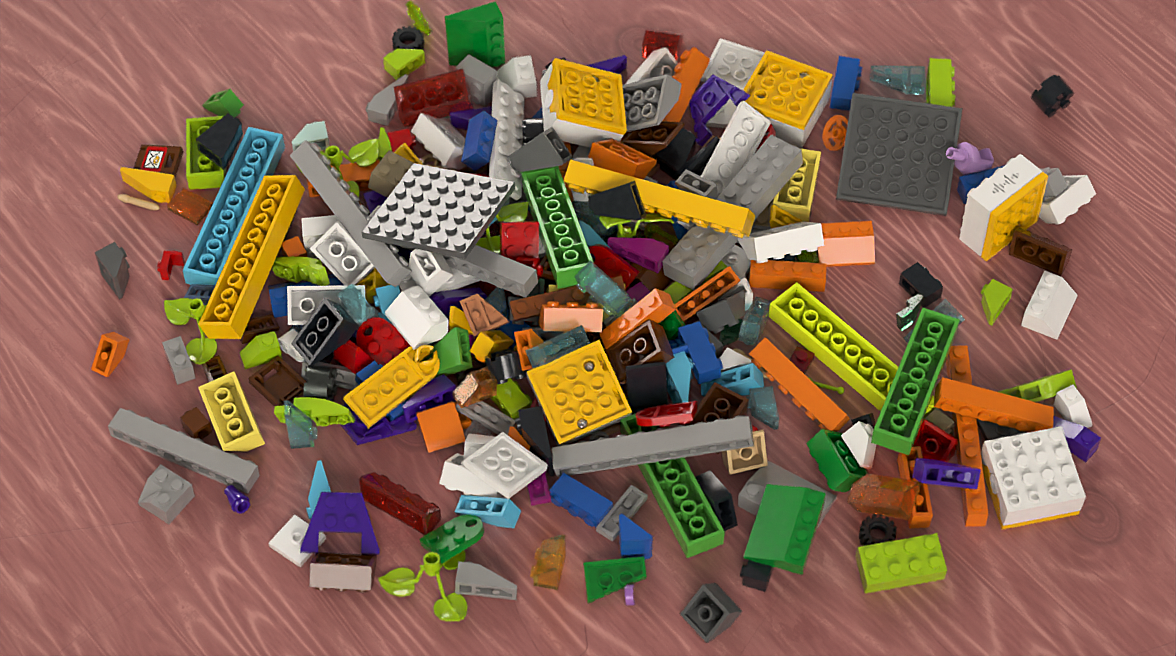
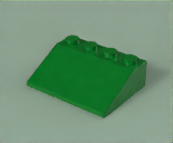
M496 1L445 16L449 66H458L468 55L491 68L505 64L503 15Z
M767 484L743 558L803 575L825 504L826 493L806 487Z

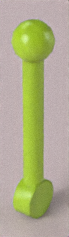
M809 378L818 387L837 391L838 394L844 393L843 387L829 386Z

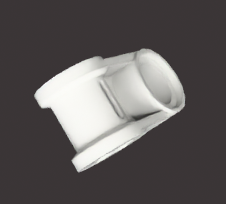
M291 329L278 338L280 348L296 361L303 362L304 358L291 344L299 333L295 329Z

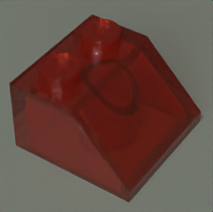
M646 29L642 42V57L647 58L652 51L666 47L677 61L683 34Z

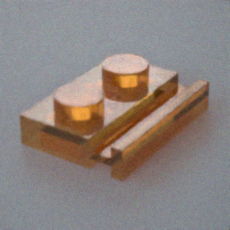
M183 187L182 191L177 193L167 204V209L198 225L209 213L208 211L213 203Z

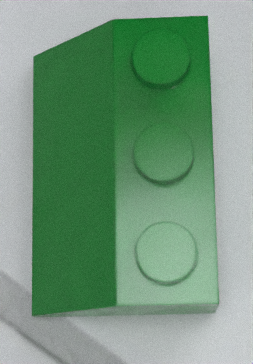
M821 429L806 444L810 449V455L819 465L818 469L826 477L830 489L845 493L872 481L870 475L855 459L841 436L843 433Z

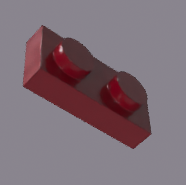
M797 346L789 360L805 374L814 359L815 353Z

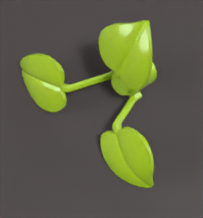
M372 139L353 146L348 153L349 156L344 154L343 150L340 151L335 145L326 148L325 153L323 151L320 153L331 161V166L336 167V170L340 173L339 178L342 180L343 177L339 166L343 161V157L351 163L357 162L361 167L370 166L378 159L379 140ZM348 181L349 191L359 197L360 190L357 183Z
M527 201L503 206L496 215V218L499 222H525L529 203ZM488 226L486 229L487 238H480L476 245L500 255V236L490 237Z
M648 213L646 218L636 222L632 231L631 227L622 225L623 223L631 222L630 219L599 216L601 223L607 229L617 225V237L633 238V236H636L639 224L643 221H669L674 224L672 219L663 217L661 214Z
M180 298L164 301L167 318L172 324L178 326L188 323L190 317L196 319L199 324L207 306H204L202 300L198 298L193 300ZM200 327L201 339L195 338L186 346L188 356L195 364L208 362V360L214 357L218 347L215 339L205 338V334Z
M464 550L442 564L437 553H427L423 558L424 565H420L416 578L414 572L408 568H397L378 578L380 585L385 591L394 596L404 597L415 591L414 583L419 581L423 571H425L429 576H436L443 598L437 600L434 604L433 610L435 615L444 621H460L467 615L468 608L465 598L456 593H451L446 597L439 573L443 566L448 570H454L458 568V562H465L466 555Z

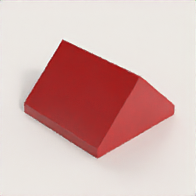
M350 340L334 351V359L354 374H357L374 361Z
M924 419L913 447H921L922 458L949 462L955 455L958 439L927 419Z

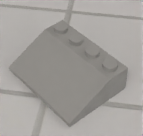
M665 74L622 85L627 125L626 132L659 125L679 100L682 84L670 75Z
M768 460V466L760 467L739 493L738 507L757 516L767 484L806 487L826 493L825 504L818 527L837 499L836 495Z

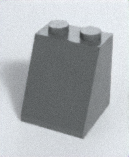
M553 127L542 132L508 156L510 166L517 170V172L561 166L573 158Z

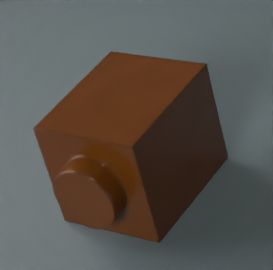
M197 407L185 412L180 417L183 429L191 438L202 440L212 433L210 422Z

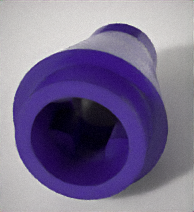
M234 485L226 487L224 493L232 510L237 513L247 511L250 507L249 498L236 489Z

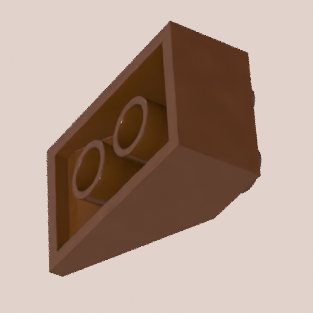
M661 122L656 126L634 130L621 143L650 157L667 147L685 124L684 122Z
M650 319L605 350L619 383L625 381L626 366L665 362L666 364L674 358L663 326Z

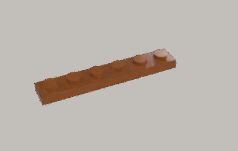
M622 276L510 301L509 305L513 320L519 321L539 316L542 304H547L549 301L559 302V305H567V302H577L578 305H586L587 302L598 303L626 296Z

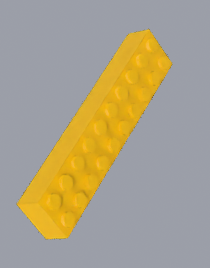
M574 160L569 162L564 182L574 192L584 194L585 191L593 195L635 181L645 212L654 214V211H656L661 216L670 219L674 216L678 221L688 224L692 221L696 226L706 229L707 226H710L719 233L725 234V231H728L732 236L743 239V236H750L756 215L747 208Z
M296 175L263 177L198 324L209 339L242 338L305 191Z

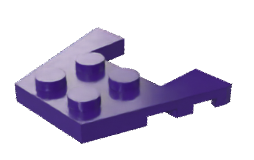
M712 74L695 92L689 102L691 115L695 121L694 132L697 133V144L703 146L713 136L706 123L715 116L729 99L738 107L739 103L746 101L750 95Z
M347 403L343 405L350 410L355 418V422L341 426L356 445L417 429L414 421L408 424L405 422L404 414L391 422H388L383 417L368 429Z
M321 492L300 547V553H318L319 532L361 533V554L379 555L380 550L362 493Z

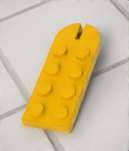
M421 345L415 350L411 346L345 395L343 400L369 429L437 375L440 367L437 350L433 352L434 347L431 345ZM433 352V355L430 359L424 362L422 361Z

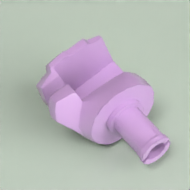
M967 142L958 144L957 148L950 147L946 151V155H949L947 158L955 160L954 165L962 175L991 169L994 162L989 148L978 151L975 146Z

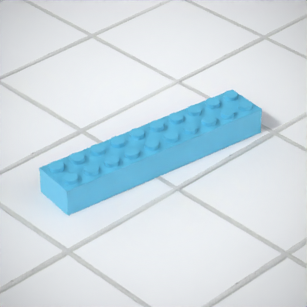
M252 127L247 128L183 268L186 284L216 285L263 177L273 176L284 152L283 134Z

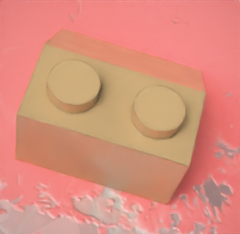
M763 430L753 432V447L722 451L723 464L729 474L768 466Z

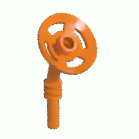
M842 115L831 117L823 129V143L828 150L838 151L845 145L847 129L842 125V121L848 126V119ZM829 138L836 142L834 146L831 145Z

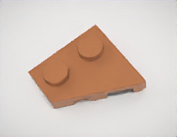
M479 294L460 301L474 337H477L480 331H491L510 323L505 316Z

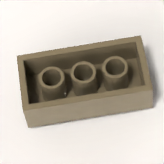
M389 150L372 171L368 188L388 198L414 163Z

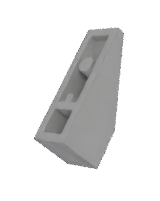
M404 75L373 97L371 102H368L366 112L369 121L389 126L410 87L408 75Z
M458 562L455 581L456 594L516 600L517 585L480 564Z

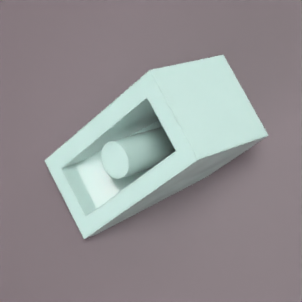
M325 121L306 124L292 141L293 152L305 140L311 144L316 143L321 150H326L329 147V139Z

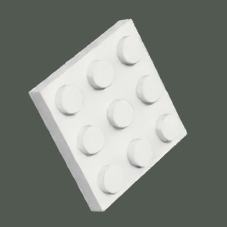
M720 39L700 81L706 82L714 74L743 90L763 57L764 52Z
M504 432L471 454L463 462L465 468L507 499L544 473L548 467V464Z

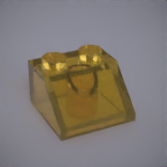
M561 534L543 540L541 547L536 549L535 560H537L536 566H532L530 575L533 578L534 586L558 590L566 558V535Z

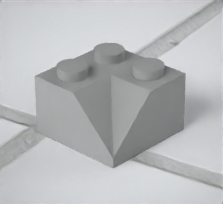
M468 55L455 68L456 80L469 87L471 99L476 104L486 107L492 101L493 83L498 79L497 71Z
M160 465L147 479L138 505L167 524H170L194 498L192 484L163 465Z

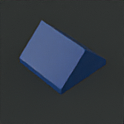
M621 513L619 515L621 559L643 556L645 559H650L652 557L653 536Z

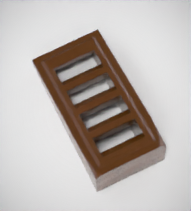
M273 314L249 319L240 339L241 343H249L258 335L278 331L280 327Z
M219 355L212 357L208 362L202 364L208 382L227 375Z

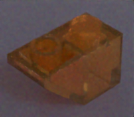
M488 367L471 372L453 391V396L461 408L496 396L497 379Z

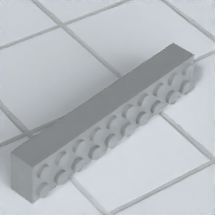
M770 135L715 200L747 208L756 215V220L803 164L802 150ZM694 224L662 261L664 275L692 290H696L738 241L737 237L732 236L728 231H725V234L719 233L710 226H707L706 229Z

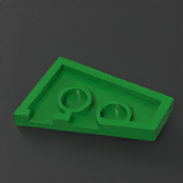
M644 556L583 562L588 603L621 590L626 585H632L644 580L647 577Z

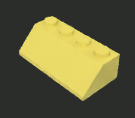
M231 372L198 387L223 451L248 452L265 444L241 382L235 372Z

